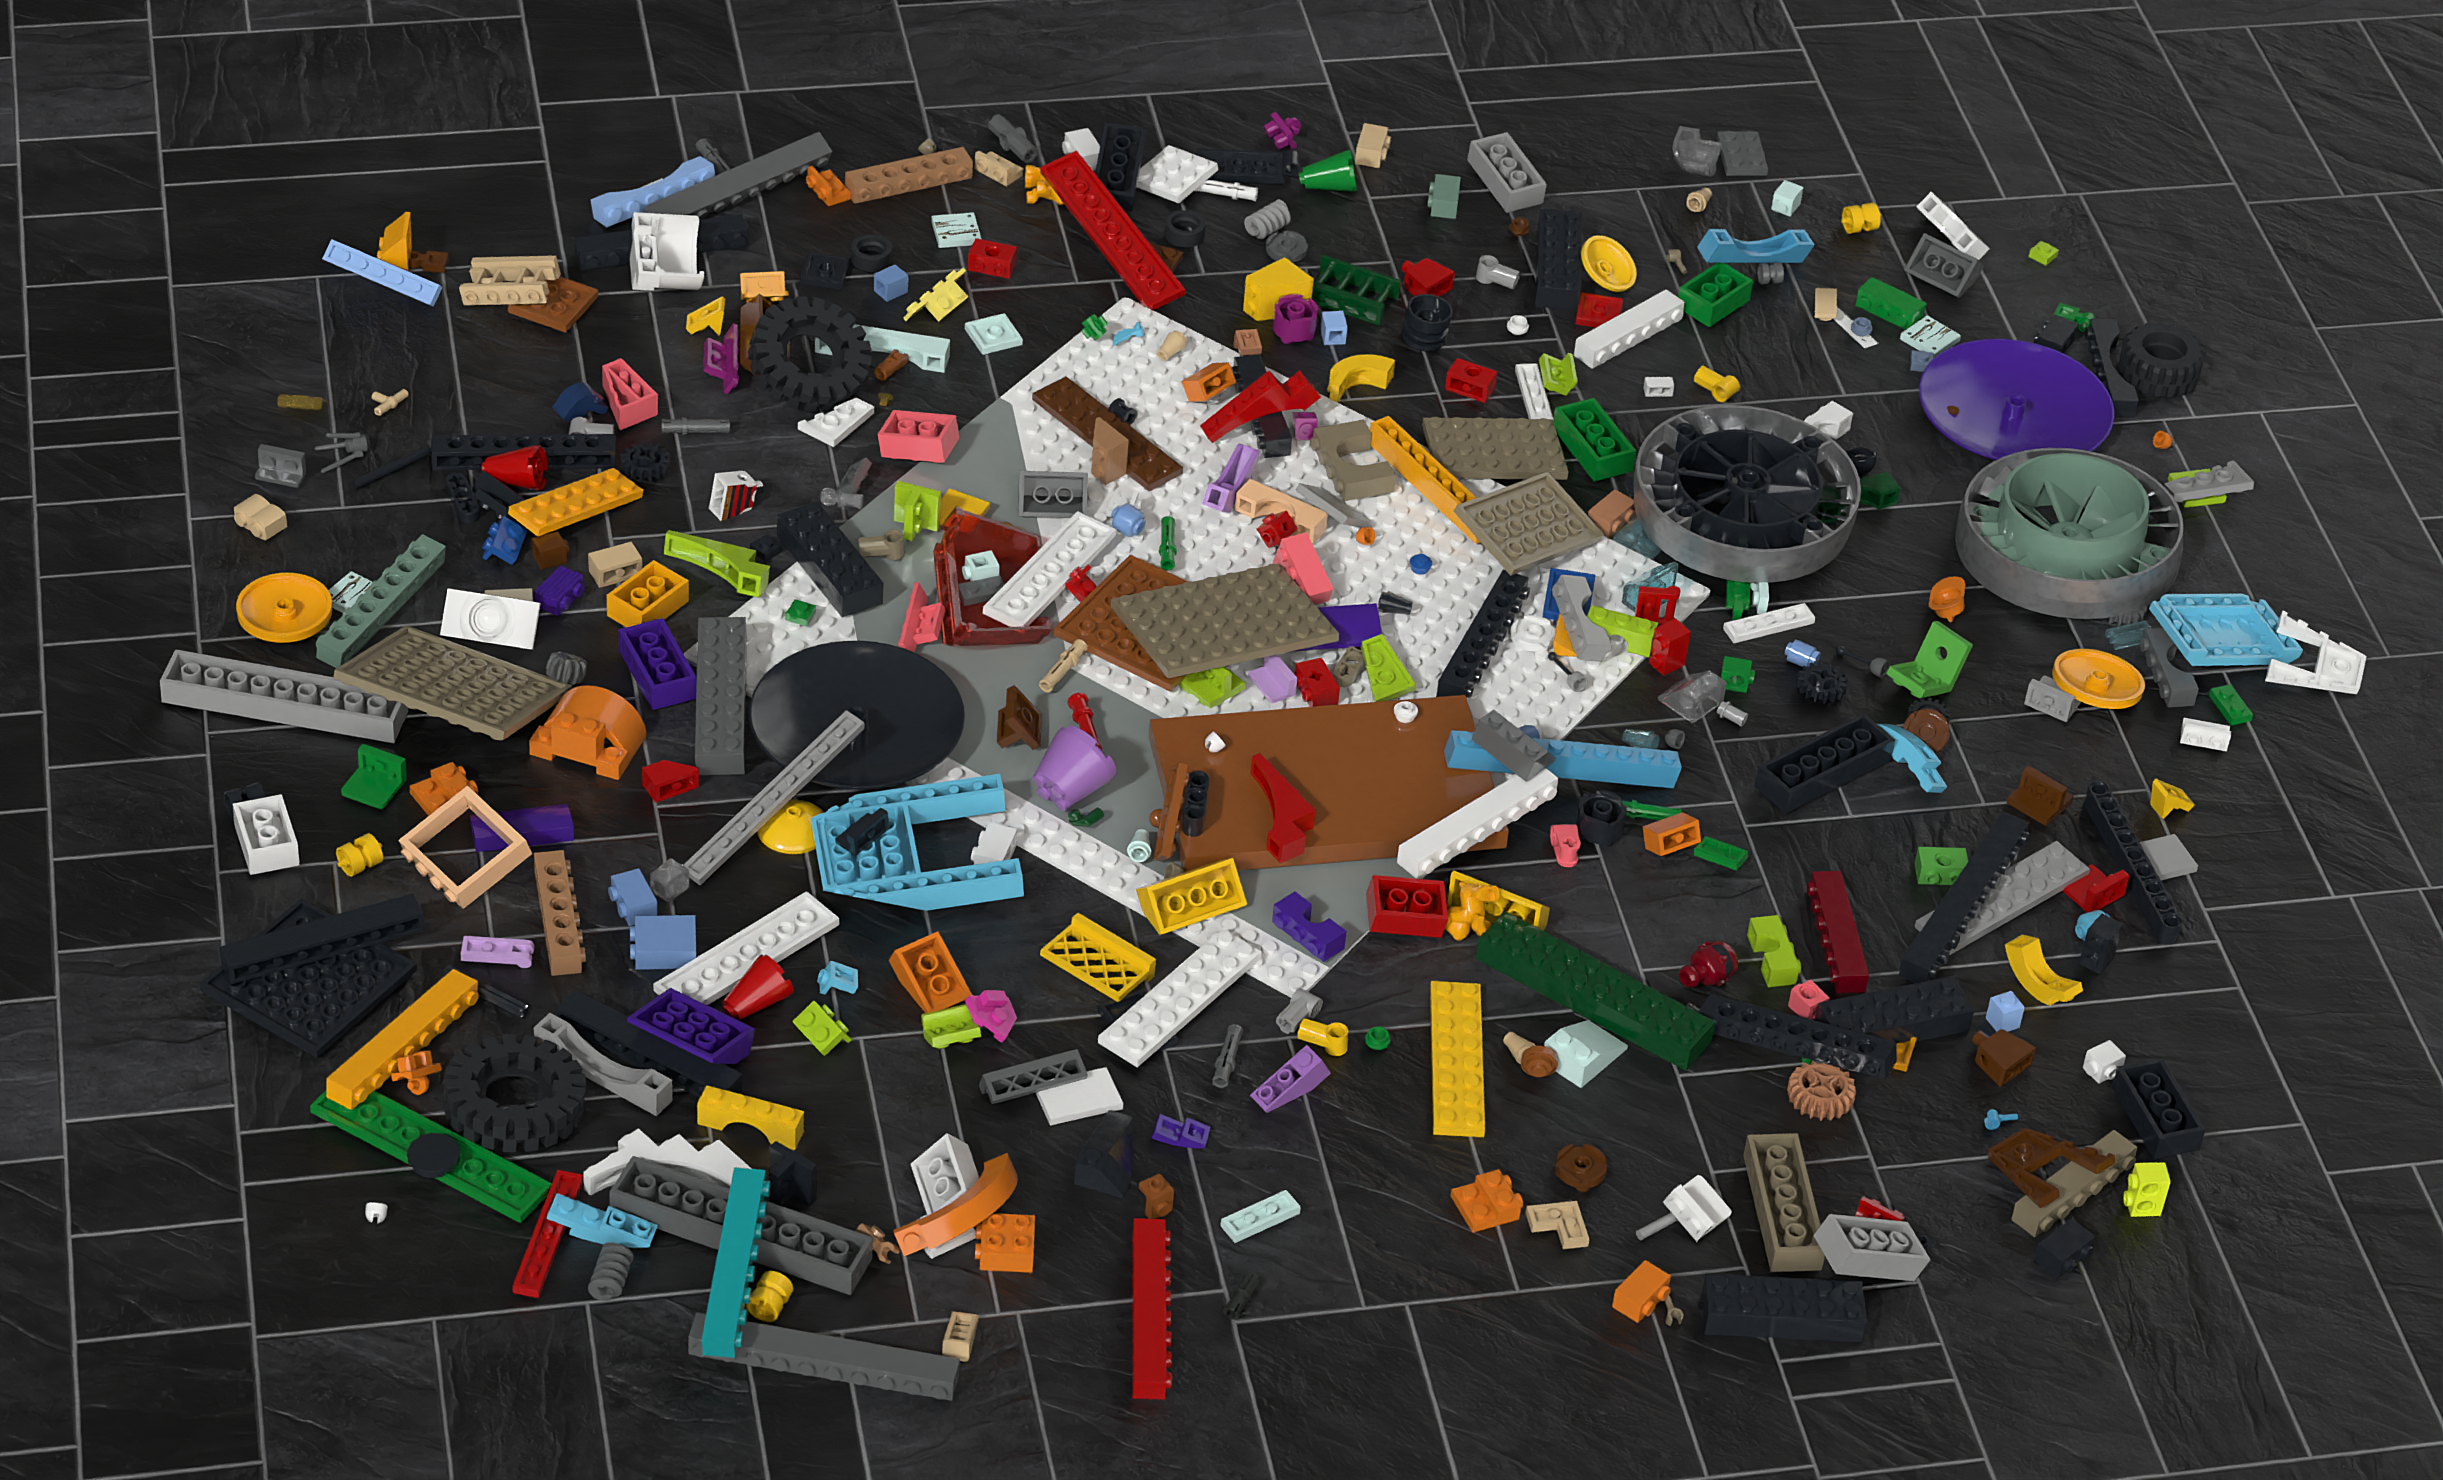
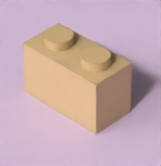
M1364 123L1356 149L1355 164L1380 168L1381 161L1386 160L1387 148L1389 149L1391 136H1388L1389 127Z
M632 542L588 553L589 572L599 588L626 581L642 569V557Z

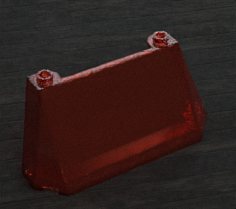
M956 506L944 520L941 530L945 532L941 544L936 543L933 551L938 603L942 602L945 607L941 625L942 643L946 646L1039 644L1051 631L1052 625L1048 617L1042 616L1040 619L1037 617L1029 626L1010 627L983 614V606L988 601L964 606L959 597L958 584L970 582V579L965 580L962 572V567L965 566V556L992 550L999 564V576H1001L1004 584H1006L1042 548L1039 536L965 511Z

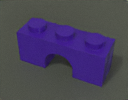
M1294 891L1274 904L1272 922L1291 936L1294 941L1309 950L1312 955L1325 962L1345 949L1347 931L1330 918L1322 923H1311L1312 904Z

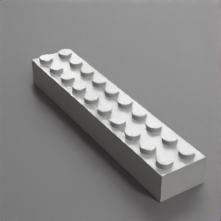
M181 650L174 651L160 679L161 699L164 703L395 743L408 713V707L403 703L386 700L381 695L367 693L362 688L345 685L342 681L334 679V677Z

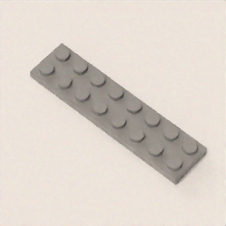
M2058 841L2011 866L2006 875H2001L1997 889L1991 890L1988 902L1985 905H1981L1977 918L1971 919L1967 933L1961 934L1956 949L1950 950V955L2061 892L2066 886L2088 875L2090 868ZM1934 911L1916 920L1915 928L1918 931L1922 930Z

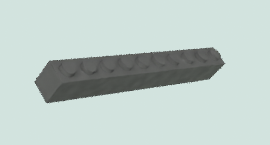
M817 132L646 205L643 213L698 216L699 220H701L713 211L720 212L727 205L738 204L743 198L748 196L754 197L764 189L770 190L783 181L784 183L789 182L799 174L805 175L808 173V167L821 168L829 162L828 159L833 151L820 132Z
M696 1313L689 1334V1354L698 1357L719 1359L726 1362H736L754 1367L770 1368L777 1371H787L833 1381L838 1380L857 1385L882 1388L884 1390L934 1397L936 1399L952 1401L959 1378L960 1359L748 1321H746L745 1326L741 1325L740 1331H743V1342L741 1348L737 1347L735 1358L703 1355L702 1334L706 1314Z

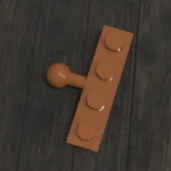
M1177 763L1170 768L1163 809H1155L1149 816L1151 825L1159 828L1153 860L1163 862L1169 859L1175 851V842L1173 840L1180 826L1178 814L1184 804L1182 793L1189 779V774L1187 773L1188 765Z

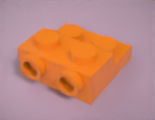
M453 762L431 770V778L411 785L410 794L427 815L430 816L466 786L471 788L476 794H478V788L473 780L468 781L466 779V773L462 766L456 767Z
M1499 1169L1477 1175L1475 1183L1451 1190V1198L1472 1233L1519 1220L1520 1211L1523 1207L1521 1195L1519 1193L1514 1194L1511 1190L1512 1183L1508 1175L1503 1176Z

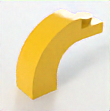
M1356 355L1339 361L1330 370V380L1327 392H1330L1329 399L1338 403L1348 388L1358 384H1368L1386 389L1394 375L1395 360L1378 355Z
M2020 935L2005 944L2009 963L2017 979L2040 1002L2051 1006L2059 1000L2062 1002L2070 1001L2075 995L2083 991L2081 982L2062 978L2050 969L2044 959L2039 938Z

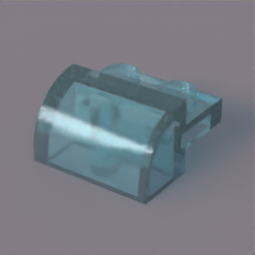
M1637 515L1612 538L1617 543L1631 550L1635 549L1639 554L1651 560L1655 559L1662 552L1647 536Z

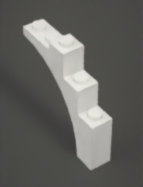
M637 1129L618 1141L617 1152L610 1154L606 1159L590 1166L583 1172L584 1190L589 1195H592L614 1185L632 1156L729 1189L734 1167L751 1168L720 1140L705 1146L698 1152L679 1134L657 1146L640 1129Z

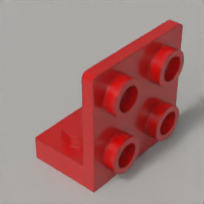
M2091 864L2087 866L2090 868L2088 875L2062 890L2088 913L2099 910L2125 896L2129 874L2121 870L2107 877Z

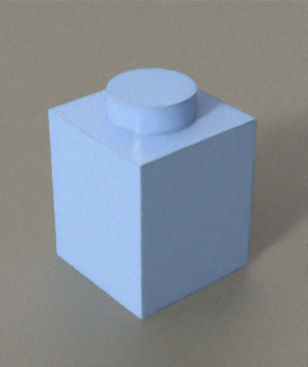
M1343 311L1322 312L1320 331L1324 345L1346 344L1347 324Z
M2009 991L1990 998L1986 1019L1996 1032L1999 1030L2008 1032L2020 1028L2025 1007L2014 993Z

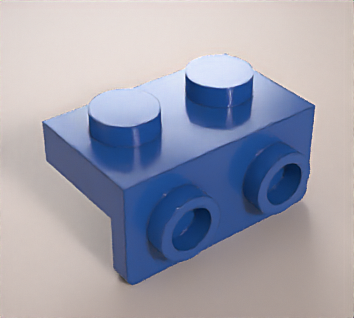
M503 516L498 523L494 522L488 531L490 537L486 539L482 547L485 550L482 558L487 560L491 554H494L512 565L518 557L527 530Z

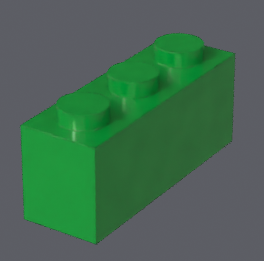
M1871 277L1859 288L1855 306L1907 330L1924 318L1926 302Z

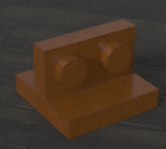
M1013 685L1007 688L1006 707L998 711L997 743L1001 748H1004L1023 739L1034 750L1041 746L1042 714Z
M2028 765L2023 769L2019 787L2008 796L2007 804L2047 826L2072 803L2074 796L2067 792L2065 786Z

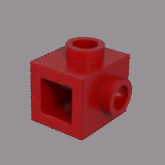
M1287 510L1267 515L1262 519L1263 524L1257 528L1258 533L1268 548L1275 545L1279 547L1283 538L1290 537L1298 530Z

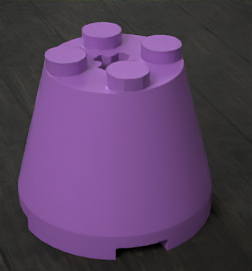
M1072 725L1068 728L1062 726L1055 734L1032 779L1038 786L1036 792L1044 800L1050 799L1060 810L1066 811L1072 805L1110 782L1117 774L1116 765L1110 755L1104 756L1101 749L1095 745L1097 741L1089 734Z

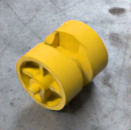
M1875 203L1862 204L1861 208L1858 205L1847 206L1843 209L1841 222L1848 234L1861 232V229L1864 231L1876 230L1880 226L1881 213Z
M367 833L355 839L354 844L349 842L336 849L337 865L348 876L352 877L364 871L366 865L370 868L383 861L382 845L378 843L373 835Z
M765 1272L757 1283V1288L751 1293L750 1303L746 1304L750 1314L765 1322L775 1321L783 1309V1304L788 1301L793 1292L791 1281L779 1272Z

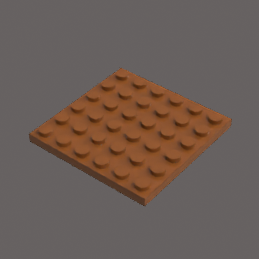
M1130 554L1054 628L1053 635L1070 644H1073L1076 639H1081L1088 646L1087 652L1171 692L1187 674L1167 678L1113 611L1111 599L1121 597L1122 595L1141 593L1146 590H1156L1165 586L1184 584L1188 581Z

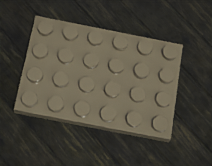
M1423 418L1422 426L1430 455L1455 478L1529 479L1548 472L1554 479L1567 480L1568 469L1555 426L1553 425V419Z
M1548 472L1461 503L1454 509L1455 514L1510 576L1599 542L1604 536L1602 531Z

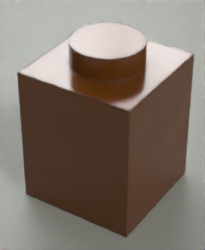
M559 532L532 538V556L541 570L567 563L569 545L566 539H562Z

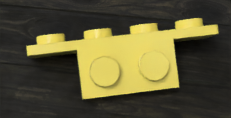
M964 268L958 272L953 270L945 278L947 280L945 283L941 280L932 288L934 290L932 293L927 291L920 297V303L913 302L906 309L908 314L903 319L905 321L909 320L922 308L926 307L938 321L942 320L968 298V295L956 283L966 270Z

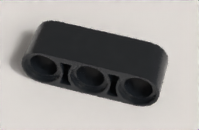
M1202 771L1191 772L1186 787L1182 831L1191 837L1200 836L1204 831L1210 779Z

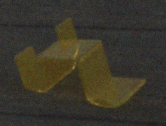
M878 394V398H882L880 401L882 406H887L889 399L893 400V396L890 394Z

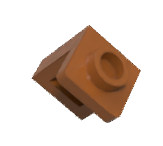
M1157 1174L1139 1183V1189L1146 1196L1145 1215L1149 1219L1163 1217L1172 1211L1174 1189L1161 1174Z

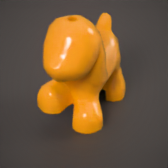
M1026 165L1025 188L1036 187L1032 191H1027V204H1034L1039 197H1044L1045 199L1054 200L1059 205H1063L1062 200L1040 173V168Z
M1459 882L1461 906H1453L1447 909L1448 922L1445 927L1455 940L1460 941L1466 938L1471 927L1478 936H1481L1491 926V922L1484 918V901H1497L1499 899L1500 892L1497 886Z

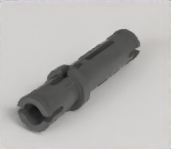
M700 139L696 143V149L700 151L704 159L714 165V170L718 174L730 170L720 157L719 151L713 148L707 139Z
M682 417V419H662L661 432L682 433V435H687V433H730V420L687 419V417Z
M1236 1024L1228 1026L1221 1055L1216 1059V1071L1212 1082L1219 1088H1224L1228 1085L1230 1073L1235 1069L1236 1063L1234 1060L1241 1036L1243 1035V1028Z

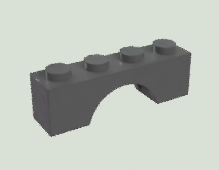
M2164 628L2145 629L2144 637L2140 640V649L2145 653L2147 665L2151 667L2154 682L2160 688L2161 698H2164L2167 707L2194 706L2199 689L2192 673L2181 671L2169 662L2174 660L2177 646Z

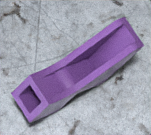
M1239 443L1220 477L1214 483H1209L1202 504L1221 512L1230 513L1236 493L1252 478L1261 451Z

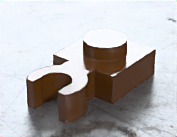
M411 251L408 265L411 268L421 266L423 271L445 273L449 254L436 251H427L426 254H422L418 251Z

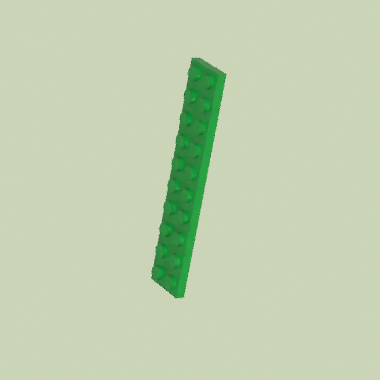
M327 1090L310 1105L311 1113L407 1164L408 1147L419 1136L429 1133H441L450 1136L457 1142L460 1148V1162L451 1173L448 1171L444 1173V1176L436 1179L519 1223H522L548 1196L552 1183L472 1143L376 1091L369 1094L364 1102L359 1103L352 1110L327 1098Z

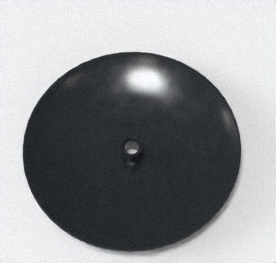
M860 640L819 644L784 658L774 665L758 682L752 694L749 707L750 726L757 743L769 758L784 769L846 710L863 721L865 729L810 780L821 785L845 789L883 788L922 776L942 763L951 754L961 738L965 721L962 697L953 681L938 666L904 648L885 643Z

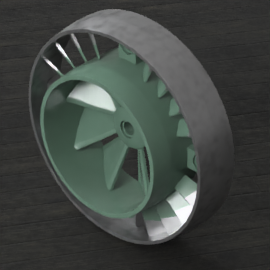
M2040 448L2002 457L1990 463L1976 474L1966 490L1959 511L1955 541L1959 557L1970 574L1980 584L2002 599L2028 610L2057 617L2076 619L2107 618L2142 609V607L2150 605L2152 601L2161 598L2170 589L2178 575L2183 552V519L2178 504L2167 489L2149 474L2129 463L2091 451L2070 448ZM1988 497L1998 501L1999 508L1979 504L1978 502ZM2053 505L2059 522L2051 525L2034 507ZM2082 509H2085L2079 522L2077 523ZM2022 511L2024 514H2026L2028 517H2030L2035 522L2040 524L2046 530L2032 524L2031 522L2026 520L2019 512ZM2149 514L2159 523L2148 524ZM2148 527H2163L2172 540L2173 549L2145 543Z

